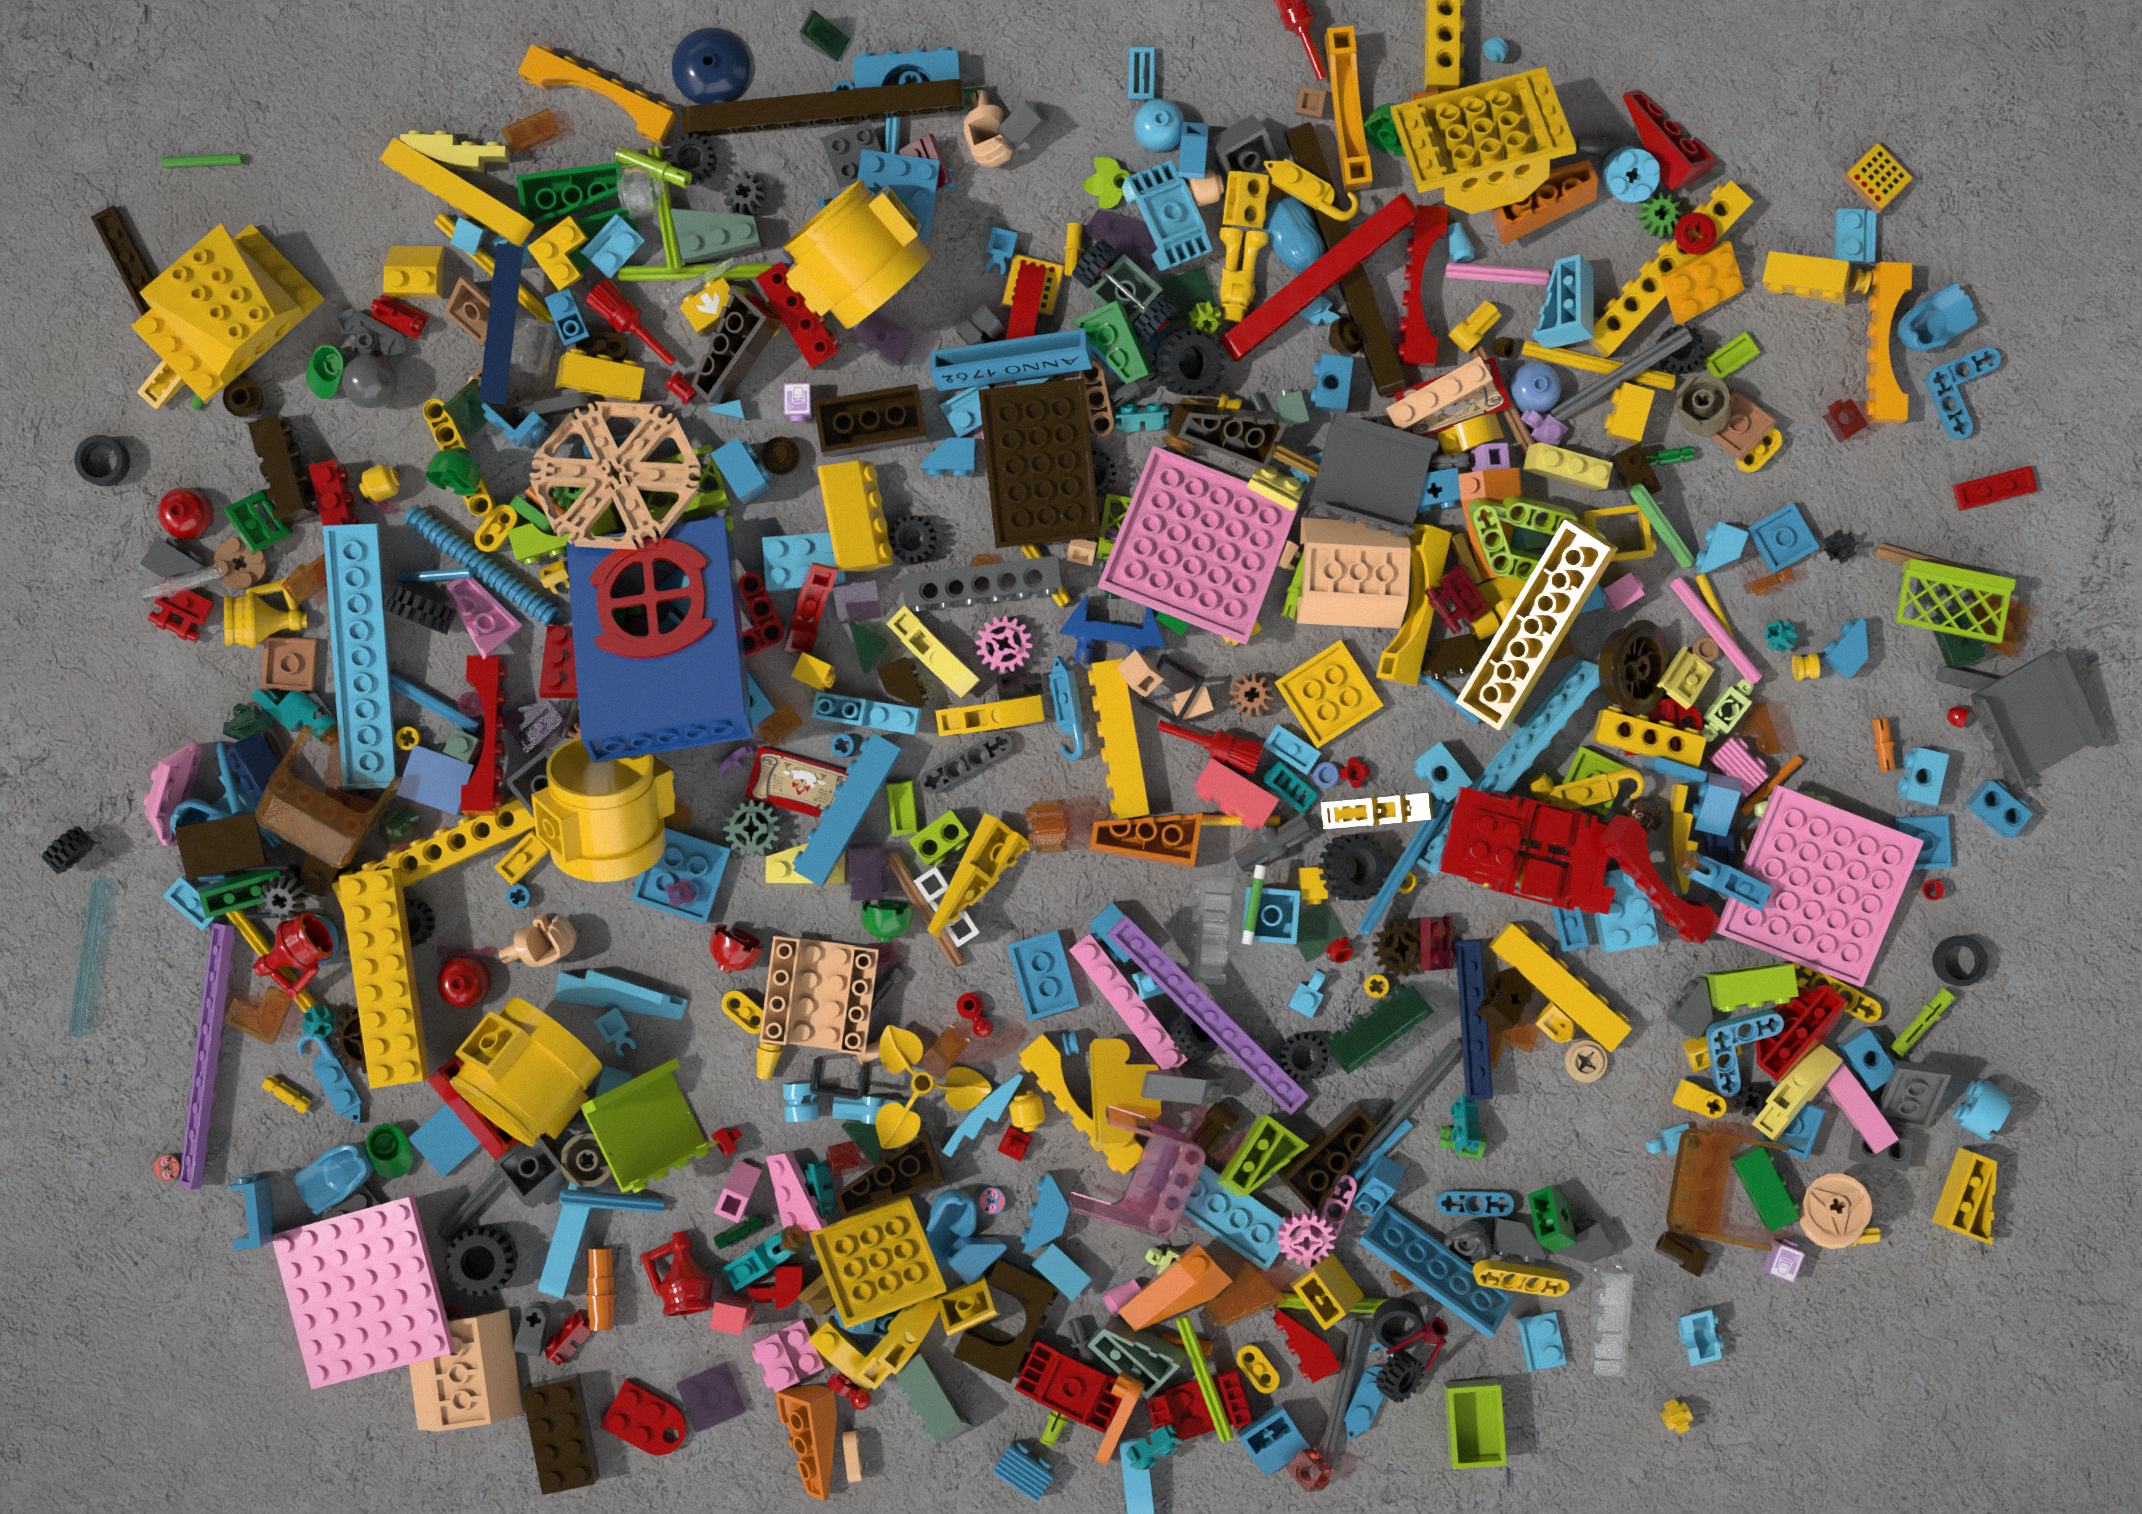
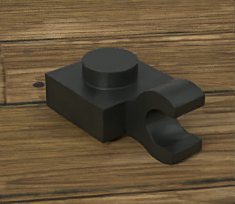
M1022 671L996 675L999 700L1025 697V691L1034 695L1043 693L1041 673L1022 676Z

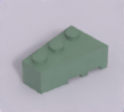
M671 209L682 260L686 265H694L763 248L754 216Z
M1113 1315L1094 1332L1087 1345L1118 1374L1122 1371L1145 1383L1141 1395L1146 1399L1181 1366L1187 1351L1142 1329L1135 1332L1127 1322Z
M918 1354L906 1362L896 1374L897 1379L894 1381L902 1393H907L911 1400L908 1402V1405L916 1416L920 1415L925 1423L922 1425V1428L929 1439L933 1438L936 1441L947 1443L972 1426L968 1418L964 1420L956 1407L959 1404L955 1398L950 1397L944 1387L945 1383L926 1355Z

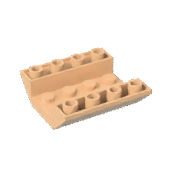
M1301 518L1300 544L1304 545L1302 596L1298 597L1296 623L1401 629L1409 595L1411 547L1408 535H1406V538H1398L1390 535V530L1383 528L1380 531L1365 528V523L1358 521L1355 524H1350L1334 519Z
M773 936L759 1042L782 1045L796 1044L834 1049L842 1053L865 1055L879 949L804 938Z
M509 1308L485 1311L478 1316L447 1320L455 1351L450 1354L409 1364L418 1430L445 1431L486 1425L524 1414L516 1352L513 1351L514 1338Z

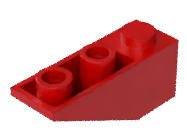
M1274 1307L1277 1315L1272 1318L1279 1331L1285 1330L1289 1339L1285 1340V1343L1292 1355L1297 1353L1301 1362L1297 1366L1304 1379L1309 1377L1312 1383H1315L1341 1369L1324 1338L1281 1308Z

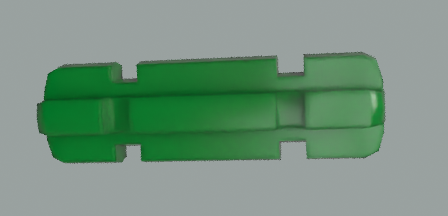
M1685 446L1680 448V450L1674 448L1658 451L1656 454L1652 452L1645 455L1651 467H1654L1656 465L1663 466L1679 463L1680 460L1682 462L1694 459V450L1692 446Z

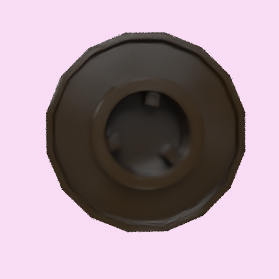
M1346 317L1334 320L1331 323L1328 337L1330 346L1345 357L1356 354L1360 350L1361 344L1359 329Z
M247 379L232 381L224 389L222 397L227 411L239 418H250L256 415L262 408L264 401L263 392L260 387Z
M783 436L774 437L767 441L761 454L762 462L766 469L779 476L789 475L795 471L801 459L800 450L796 443L790 438Z

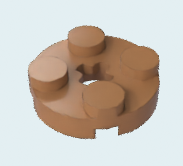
M231 537L226 539L217 549L213 560V572L224 585L237 590H245L263 581L268 572L269 564L264 553L265 550L252 555L241 537ZM244 556V562L247 563L246 568L241 567L238 571L235 561Z

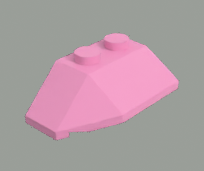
M188 744L160 760L152 771L151 779L153 783L151 790L146 793L144 805L146 806L144 812L162 845H177V837L170 828V818L177 805L190 799L205 747L203 744Z

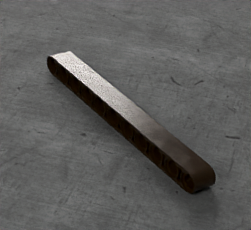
M949 79L691 105L682 108L683 133H689L690 136L696 133L699 137L867 121L869 119L878 120L957 112L966 109L965 89L963 80Z
M1307 122L1285 130V139L1294 164L1330 184L1334 189V200L1331 205L1343 211L1312 124ZM1310 206L1327 252L1351 234L1347 221L1335 220L1322 211ZM1361 263L1338 282V286L1350 319L1359 329L1361 336L1360 346L1377 393L1380 397H1384L1406 389V384L1364 266Z

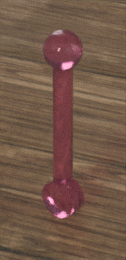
M438 946L436 953L439 956H444L445 954H475L487 958L492 955V950L489 947L482 949H453Z

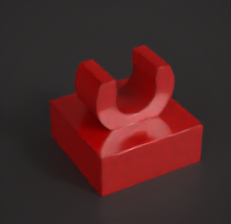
M1008 1126L997 1151L1021 1162L1032 1137Z
M722 1127L710 1136L713 1141H718L716 1145L722 1155L726 1157L737 1150L733 1142L742 1137L743 1134L738 1127L728 1133Z

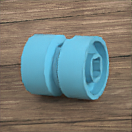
M811 1081L783 1084V1098L788 1101V1104L784 1107L786 1122L810 1121L820 1118L819 1104L814 1101L818 1094L810 1092Z

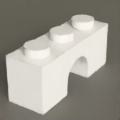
M935 866L914 880V883L935 912L950 885L938 866ZM965 908L958 914L960 918L956 922H950L945 927L957 947L981 932Z

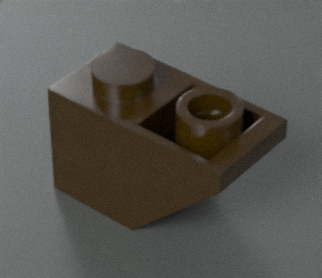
M1473 633L1439 641L1421 671L1422 677L1431 675L1432 680L1447 677V672L1455 670L1456 675L1471 672V666L1479 664Z
M903 657L877 668L887 694L921 709L926 707L925 701L929 700L924 685L918 686L915 676H918L919 672L914 660L909 662L907 657Z

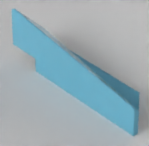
M589 969L586 977L567 971L559 972L555 998L558 1001L609 1009L618 1007L622 1011L679 1020L683 1018L688 999L595 969Z

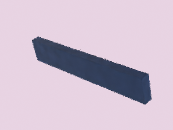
M499 243L496 245L478 402L506 405L524 247Z
M1482 940L1456 941L1466 1101L1490 1100L1494 1098L1488 1022L1476 1012L1486 994Z

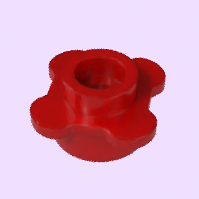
M1350 757L1347 760L1348 764L1346 767L1339 771V777L1342 780L1346 779L1349 781L1353 788H1359L1362 785L1361 781L1370 774V768L1359 763L1356 757ZM1353 770L1357 771L1356 775L1352 774Z
M1348 937L1337 939L1326 947L1325 951L1327 954H1330L1329 959L1331 962L1344 963L1351 958L1353 947L1348 944Z

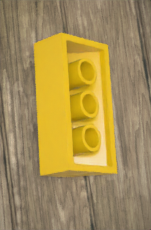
M857 460L817 467L838 570L870 572L892 565V548L889 544L887 522L884 518L882 497L879 493L877 471L874 467V462Z

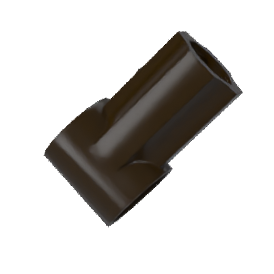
M1222 1101L1214 1103L1206 1113L1205 1120L1188 1141L1206 1155L1219 1138L1234 1126L1240 1116Z
M1667 1231L1660 1235L1654 1251L1678 1263L1679 1267L1699 1278L1712 1256L1708 1251L1693 1243L1689 1244Z

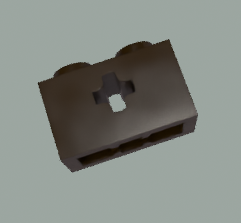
M1640 443L1609 458L1632 505L1636 504L1630 495V490L1634 485L1643 484L1651 496L1663 490Z
M1515 967L1499 971L1476 1012L1497 1032L1513 1029L1520 1023V1016L1524 1008L1531 1002V995L1535 986Z

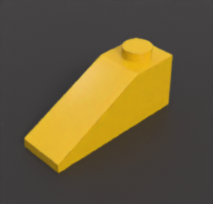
M830 1316L811 1334L808 1341L862 1389L869 1390L871 1387L854 1373V1370L868 1356L867 1353L841 1327L833 1324L834 1319Z

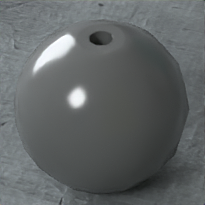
M365 354L357 356L346 365L342 374V386L349 400L357 406L378 408L393 398L397 387V377L391 364L383 357Z

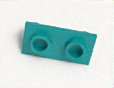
M1160 402L1148 403L1147 407L1125 404L1120 406L1121 409H1115L1116 418H1121L1116 420V429L1122 430V432L1140 431V421H1145V430H1163L1169 422L1168 416H1163L1169 414L1168 407Z
M1462 1093L1452 1103L1450 1108V1115L1454 1123L1452 1141L1455 1143L1456 1153L1464 1147H1468L1469 1151H1476L1478 1146L1481 1145L1479 1127L1470 1126V1123L1477 1124L1479 1122L1478 1104L1475 1100L1466 1101L1465 1093Z
M826 1160L816 1161L815 1164L804 1163L805 1185L808 1186L810 1197L814 1196L818 1203L816 1209L819 1216H823V1211L824 1214L834 1213L836 1204L833 1188L823 1190V1185L832 1183L829 1165H826Z
M1172 1424L1168 1426L1163 1425L1149 1434L1154 1443L1151 1446L1147 1438H1143L1129 1447V1451L1126 1452L1127 1457L1131 1462L1135 1460V1462L1130 1464V1467L1142 1471L1147 1470L1156 1464V1459L1163 1455L1165 1457L1178 1450L1177 1446L1184 1441L1173 1436L1176 1434V1430Z

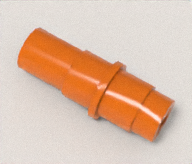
M612 1248L588 1249V1294L585 1295V1299L588 1300L590 1330L614 1329L615 1298H617V1293H614Z

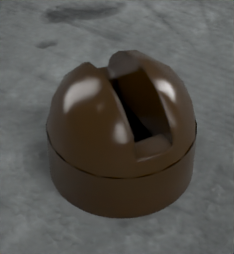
M1500 337L1494 341L1493 351L1495 355L1506 359L1513 356L1516 349V343L1513 338Z

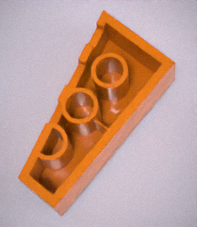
M1590 160L1552 169L1549 171V178L1524 201L1490 209L1489 212L1502 245L1510 243L1595 201L1598 178Z
M1203 813L1094 822L1089 852L1193 869Z

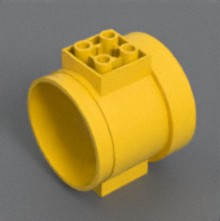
M862 178L853 183L819 211L783 246L786 252L788 251L793 256L795 261L786 274L788 278L786 281L790 288L796 293L800 292L806 300L804 302L811 312H817L822 316L830 310L846 329L862 321L900 290L930 260L932 253L917 236L922 225L891 188L886 185L874 194L873 191L868 189Z
M581 737L573 739L556 749L547 762L548 787L531 794L536 837L550 849L555 865L566 874L581 880L611 882L634 877L656 864L666 847L664 817L675 813V793L672 782L674 774L672 769L662 763L654 754L593 763L581 741Z
M512 997L498 1015L489 1011L455 1052L464 1064L460 1068L459 1073L450 1080V1084L466 1101L494 1124L522 1143L533 1147L541 1134L545 1133L553 1139L557 1138L581 1108L580 1105L584 1104L589 1098L583 1091L589 1087L601 1072L603 1066L584 1044L559 1023L528 1002Z

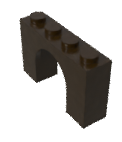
M1001 1257L995 1263L987 1284L1015 1297L1022 1304L1026 1313L1025 1326L1016 1337L1007 1341H994L968 1329L963 1332L953 1357L1011 1384L1014 1377L1019 1379L1025 1366L1021 1361L1025 1353L1030 1355L1036 1342L1033 1339V1335L1036 1329L1042 1330L1047 1319L1044 1312L1048 1305L1053 1306L1059 1292L1055 1290L1056 1286L1047 1278Z

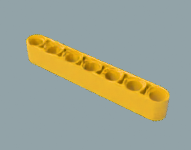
M394 137L379 158L381 162L518 247L522 246L535 226L519 213Z

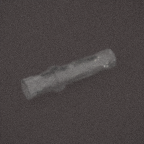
M216 564L172 578L169 576L163 577L161 581L140 586V593L144 602L166 596L171 598L176 593L223 581V573L219 565Z

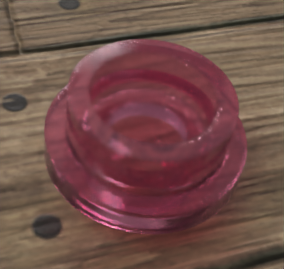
M466 692L458 699L457 708L459 712L468 718L476 717L483 711L480 697L476 692ZM470 702L476 703L473 709H467V705Z

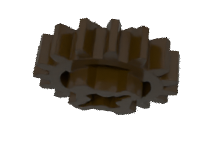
M1393 920L1391 928L1386 924L1383 925L1385 931L1383 934L1375 933L1380 939L1378 942H1372V945L1377 947V951H1374L1372 956H1379L1380 959L1376 962V965L1381 966L1384 964L1383 972L1388 973L1392 969L1394 977H1398L1400 971L1403 972L1405 977H1409L1410 969L1415 973L1419 972L1417 964H1421V932H1416L1418 925L1413 924L1409 928L1408 921L1403 920L1401 926H1399L1398 922ZM1402 931L1410 933L1415 940L1408 941L1405 939ZM1391 934V942L1388 946H1384L1385 940ZM1399 941L1407 946V949L1403 950L1402 957L1400 953L1394 951V948L1398 947ZM1413 951H1417L1415 959L1410 963L1409 957ZM1393 956L1396 958L1399 966L1391 964L1386 957Z

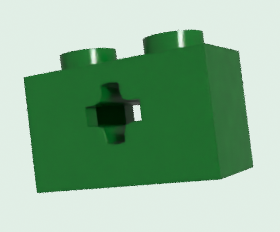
M1551 1185L1527 1194L1539 1244L1555 1252L1577 1243L1566 1194Z

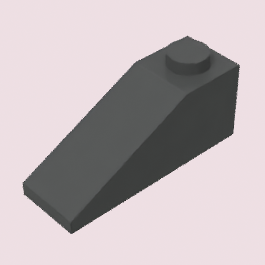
M1207 1065L1146 1071L1141 1096L1147 1099L1192 1104L1221 1102L1226 1077Z

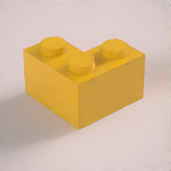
M568 216L527 247L559 291L570 288L585 277L569 254L590 239L573 217Z

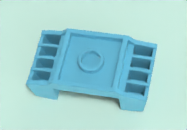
M1172 160L1125 178L1122 185L1124 196L1128 205L1137 203L1158 248L1152 254V258L1160 271L1213 251L1206 234V226L1184 179L1178 177V171Z

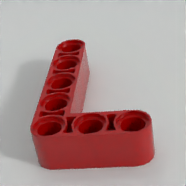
M753 572L745 573L739 580L741 594L755 623V627L743 631V639L749 637L756 642L752 650H745V659L778 646L784 639L783 626L763 581L759 575ZM747 580H756L759 584L757 590L754 592L746 591L744 583ZM760 603L768 605L769 612L765 616H758L754 612L756 605ZM770 627H775L780 631L779 637L775 640H769L765 637V631Z

